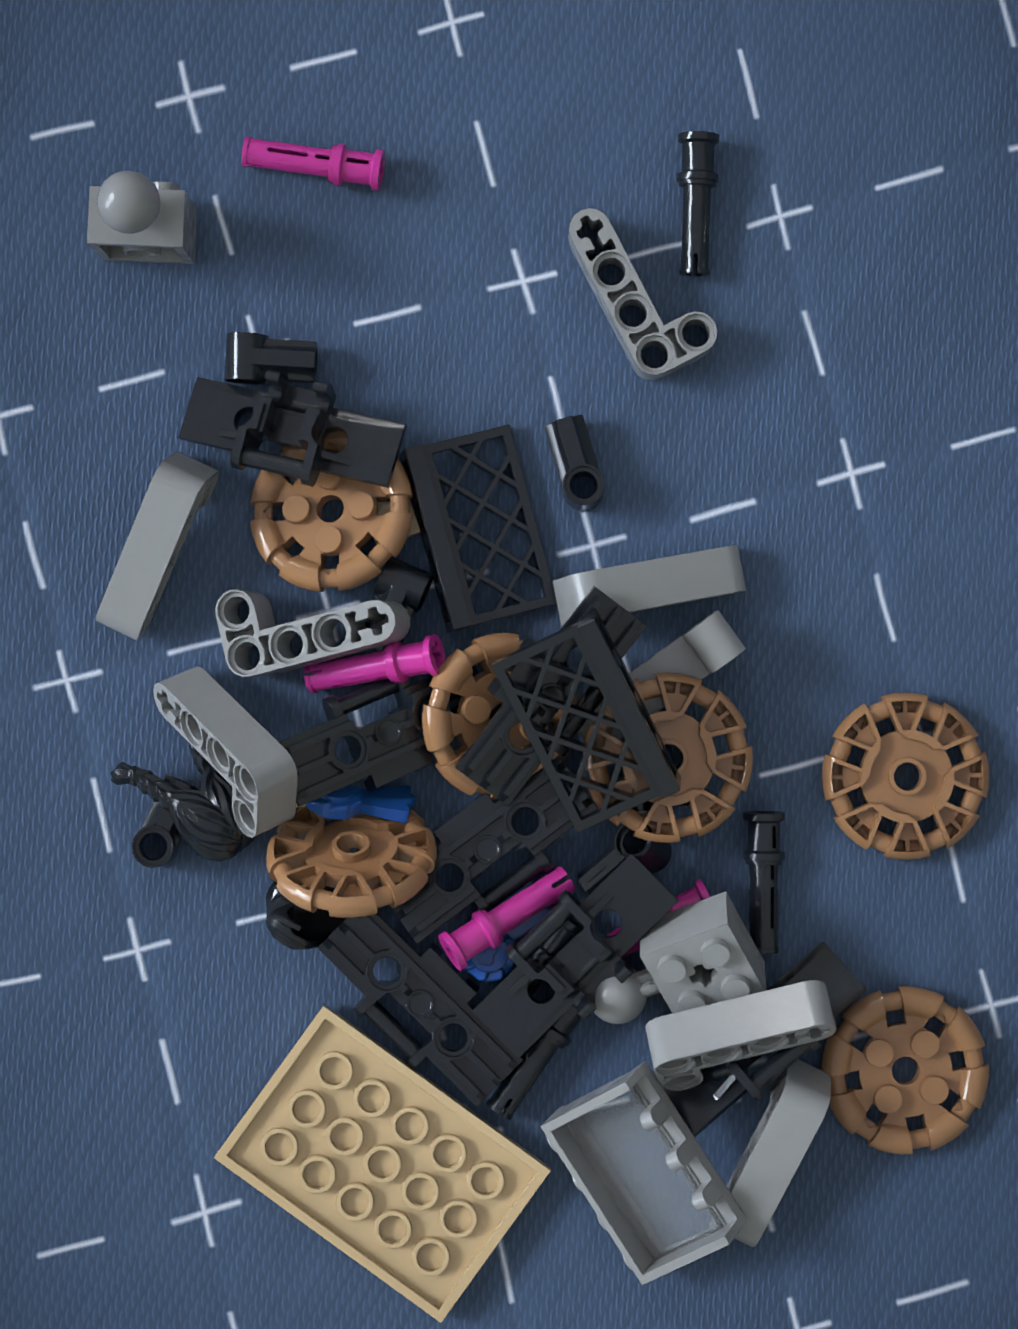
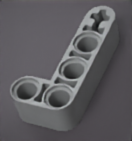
M592 208L583 209L576 213L569 226L568 242L637 375L645 380H659L708 354L717 339L718 330L714 320L703 312L694 311L663 325L607 216L603 212ZM586 224L590 230L599 229L596 242L601 253L595 258V248L588 237L579 238L582 226ZM612 264L621 269L624 278L616 285H607L599 279L597 272L602 266ZM628 305L637 306L643 311L645 321L636 327L627 326L620 319V310ZM690 325L700 326L706 332L707 342L699 347L690 346L683 339V329ZM656 346L665 353L666 363L659 368H650L643 363L641 351L646 347Z
M178 451L161 462L150 482L96 615V622L134 640H141L151 623L195 515L206 505L216 486L220 474L219 470Z
M738 545L596 569L552 581L561 627H563L593 586L597 587L630 613L747 591Z
M229 590L221 595L215 607L227 665L234 674L241 677H269L386 646L402 640L408 634L410 628V616L407 609L394 601L370 600L277 626L269 600L262 593L256 591ZM243 600L247 601L250 612L245 622H242L238 616V608ZM384 614L388 616V623L382 625V629L366 628L364 622L372 623L382 620ZM341 621L346 628V637L343 643L338 645L333 638V630L336 624ZM298 633L302 638L303 648L296 657L291 651L290 643L293 636ZM253 645L260 652V660L255 668L250 665L248 660V654Z
M717 610L629 674L632 680L637 678L639 682L656 678L655 673L666 672L681 673L703 679L742 653L746 647L720 611ZM661 696L644 701L649 714L658 712L664 707ZM602 702L598 705L594 712H599ZM588 719L578 731L583 740H585L589 724L594 725L595 721ZM613 729L611 736L618 740L624 737L619 729Z
M195 666L154 685V699L163 717L232 786V812L243 834L253 838L295 817L298 777L291 755L203 668Z
M818 980L803 981L660 1016L645 1025L654 1073L663 1089L668 1091L687 1090L699 1085L703 1081V1068L819 1041L833 1035L837 1029L826 984Z
M799 1059L772 1082L770 1103L726 1185L747 1218V1222L734 1239L751 1247H755L762 1237L818 1131L830 1103L831 1076L823 1070ZM713 1216L710 1226L717 1224Z

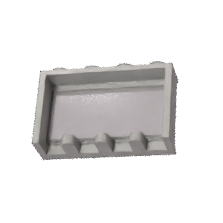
M646 1061L630 1072L573 1102L560 1106L540 1126L546 1134L550 1147L558 1153L571 1173L575 1186L583 1192L596 1212L600 1225L608 1231L621 1251L625 1264L635 1273L642 1285L730 1245L747 1222L746 1216Z

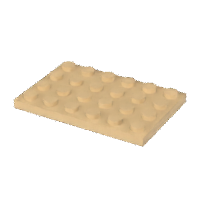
M326 1004L320 1009L214 1156V1159L440 1323L447 1316L551 1171V1168L416 1069L411 1068L405 1061Z

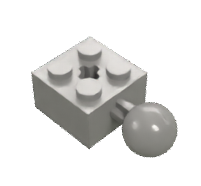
M125 170L108 177L103 181L102 186H90L87 244L102 260L195 264L197 208L187 192L179 190L178 184L172 182H152L142 173Z
M727 892L719 893L665 914L640 938V958L646 969L638 972L633 969L634 973L624 983L618 981L616 977H611L601 982L595 994L597 1009L594 1013L605 1022L624 1024L640 1015L646 1005L647 997L658 993L662 994L671 1012L676 1013L766 991L765 962Z

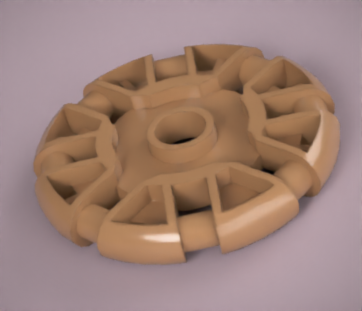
M343 431L330 433L324 441L325 451L341 452L348 442L347 433ZM283 445L280 448L283 451L280 455L304 460L307 450ZM398 458L389 488L322 472L319 473L317 482L313 487L302 485L301 479H297L292 485L284 478L285 475L260 471L250 500V505L254 506V520L250 521L251 533L264 561L268 565L273 563L280 570L279 576L299 588L316 592H324L325 588L338 587L339 591L353 589L373 580L383 571L380 568L392 555L396 558L402 550L412 525L413 514L409 513V499L413 498V493L408 475ZM330 500H341L344 506L341 517L334 522L323 521L321 516L323 506ZM390 501V512L385 515H377V502ZM273 507H282V513L286 520L273 521ZM373 536L379 543L366 556L360 549ZM297 541L304 549L299 555L292 557L287 550ZM339 555L337 569H326V556Z
M515 633L484 635L473 639L472 645L465 650L456 649L441 664L439 674L432 678L429 686L433 687L429 703L428 705L423 704L422 730L427 751H433L438 761L435 767L451 785L468 795H473L475 792L480 794L487 793L492 800H499L457 770L455 766L490 722V715L494 707L502 704L487 689L496 677L491 665L492 662L520 649L519 645L523 640H520L519 635ZM480 662L484 671L473 677L472 667ZM576 692L571 703L573 705L578 702ZM451 693L461 695L457 714L446 711ZM561 709L551 720V722L555 723L552 732L557 729L563 712ZM519 722L511 728L509 741L516 746H525L530 743V740ZM457 736L462 746L453 751L450 743ZM554 752L552 759L554 760L556 757L559 756L564 763V761L568 757L569 752L566 754L565 757ZM542 764L539 765L533 774L543 768Z
M669 672L655 673L656 678L639 682L636 678L633 682L643 702L661 696L665 711L654 712L650 716L664 744L675 745L681 752L682 759L677 768L681 776L680 791L664 799L660 795L649 800L652 804L645 815L631 808L609 818V820L616 826L620 823L635 831L634 837L646 841L680 843L681 837L696 833L698 837L710 833L725 822L736 810L733 805L741 791H747L751 779L753 749L752 745H747L743 730L747 728L743 716L733 702L719 689L716 693L701 685L702 679L694 676ZM691 701L706 709L699 722L693 717L684 714ZM607 705L604 715L614 718ZM601 723L593 746L620 755L624 741L621 742L611 736L613 727ZM589 724L585 735L584 743L586 744L589 741L594 726L592 724ZM725 734L729 751L716 755L712 737ZM628 747L625 757L635 760ZM590 754L584 770H588L591 780L609 785L610 777L606 765L613 764L614 762ZM622 765L621 768L625 779L616 781L614 788L633 794L648 787L642 772ZM712 774L725 780L716 797L704 790ZM589 789L594 802L600 809L605 794ZM611 796L608 805L620 799ZM689 802L692 815L675 819L672 806ZM646 825H649V826H650V828L652 829V832H649V831H648V828L646 827Z
M912 692L891 693L882 695L881 701L868 707L863 703L839 724L832 735L835 741L830 754L824 755L822 787L825 801L830 800L836 815L833 819L845 835L865 850L871 847L884 852L883 857L917 860L931 857L930 852L945 846L949 849L958 843L975 825L980 816L976 813L982 797L987 798L990 780L989 762L986 752H981L975 737L979 734L957 709L946 702L943 705H939L929 701L928 695ZM921 717L934 722L931 736L916 731ZM887 718L891 719L895 731L886 732L880 736L875 723ZM958 745L964 760L952 766L945 750ZM853 746L866 750L860 767L847 763ZM903 763L913 764L919 773L917 784L908 790L899 788L894 780L895 770ZM954 786L965 790L959 807L948 803ZM860 787L861 796L867 803L855 808L851 803L848 792ZM932 815L937 829L922 834L917 821L924 820ZM882 817L897 822L891 835L877 830Z
M304 806L296 810L294 818L278 826V835L270 839L267 847L266 866L270 879L277 882V890L286 899L304 910L312 913L317 909L327 910L330 917L357 918L376 915L380 907L390 905L392 908H396L404 904L428 882L427 874L434 870L437 860V846L433 833L429 828L424 827V819L412 809L410 814H408L407 823L359 813L347 820L334 819V823L325 826V821L333 819L323 818ZM352 848L360 849L358 852L347 853ZM325 886L335 888L333 892L323 890Z
M898 986L897 991L883 994L880 990L872 992L856 1001L841 1015L844 1018L836 1032L826 1040L822 1054L821 1070L831 1076L829 1107L839 1123L851 1135L856 1132L867 1140L866 1145L874 1149L904 1155L913 1154V1149L929 1147L930 1151L940 1148L953 1141L969 1126L966 1121L975 1108L981 1109L989 1082V1063H984L981 1048L985 1047L982 1035L974 1021L960 1006L952 1007L943 1001L944 995L933 990L914 986ZM901 1009L903 1022L887 1024L886 1012ZM933 1016L944 1023L936 1035L924 1028L928 1020ZM859 1029L871 1036L862 1051L850 1044ZM963 1051L965 1065L952 1068L949 1053ZM901 1057L914 1059L917 1066L915 1076L906 1082H899L892 1075L893 1064ZM857 1071L860 1086L847 1088L845 1074ZM949 1089L960 1096L951 1111L940 1105L947 1099ZM872 1104L884 1113L877 1124L866 1117V1113ZM922 1115L924 1128L909 1131L906 1118Z

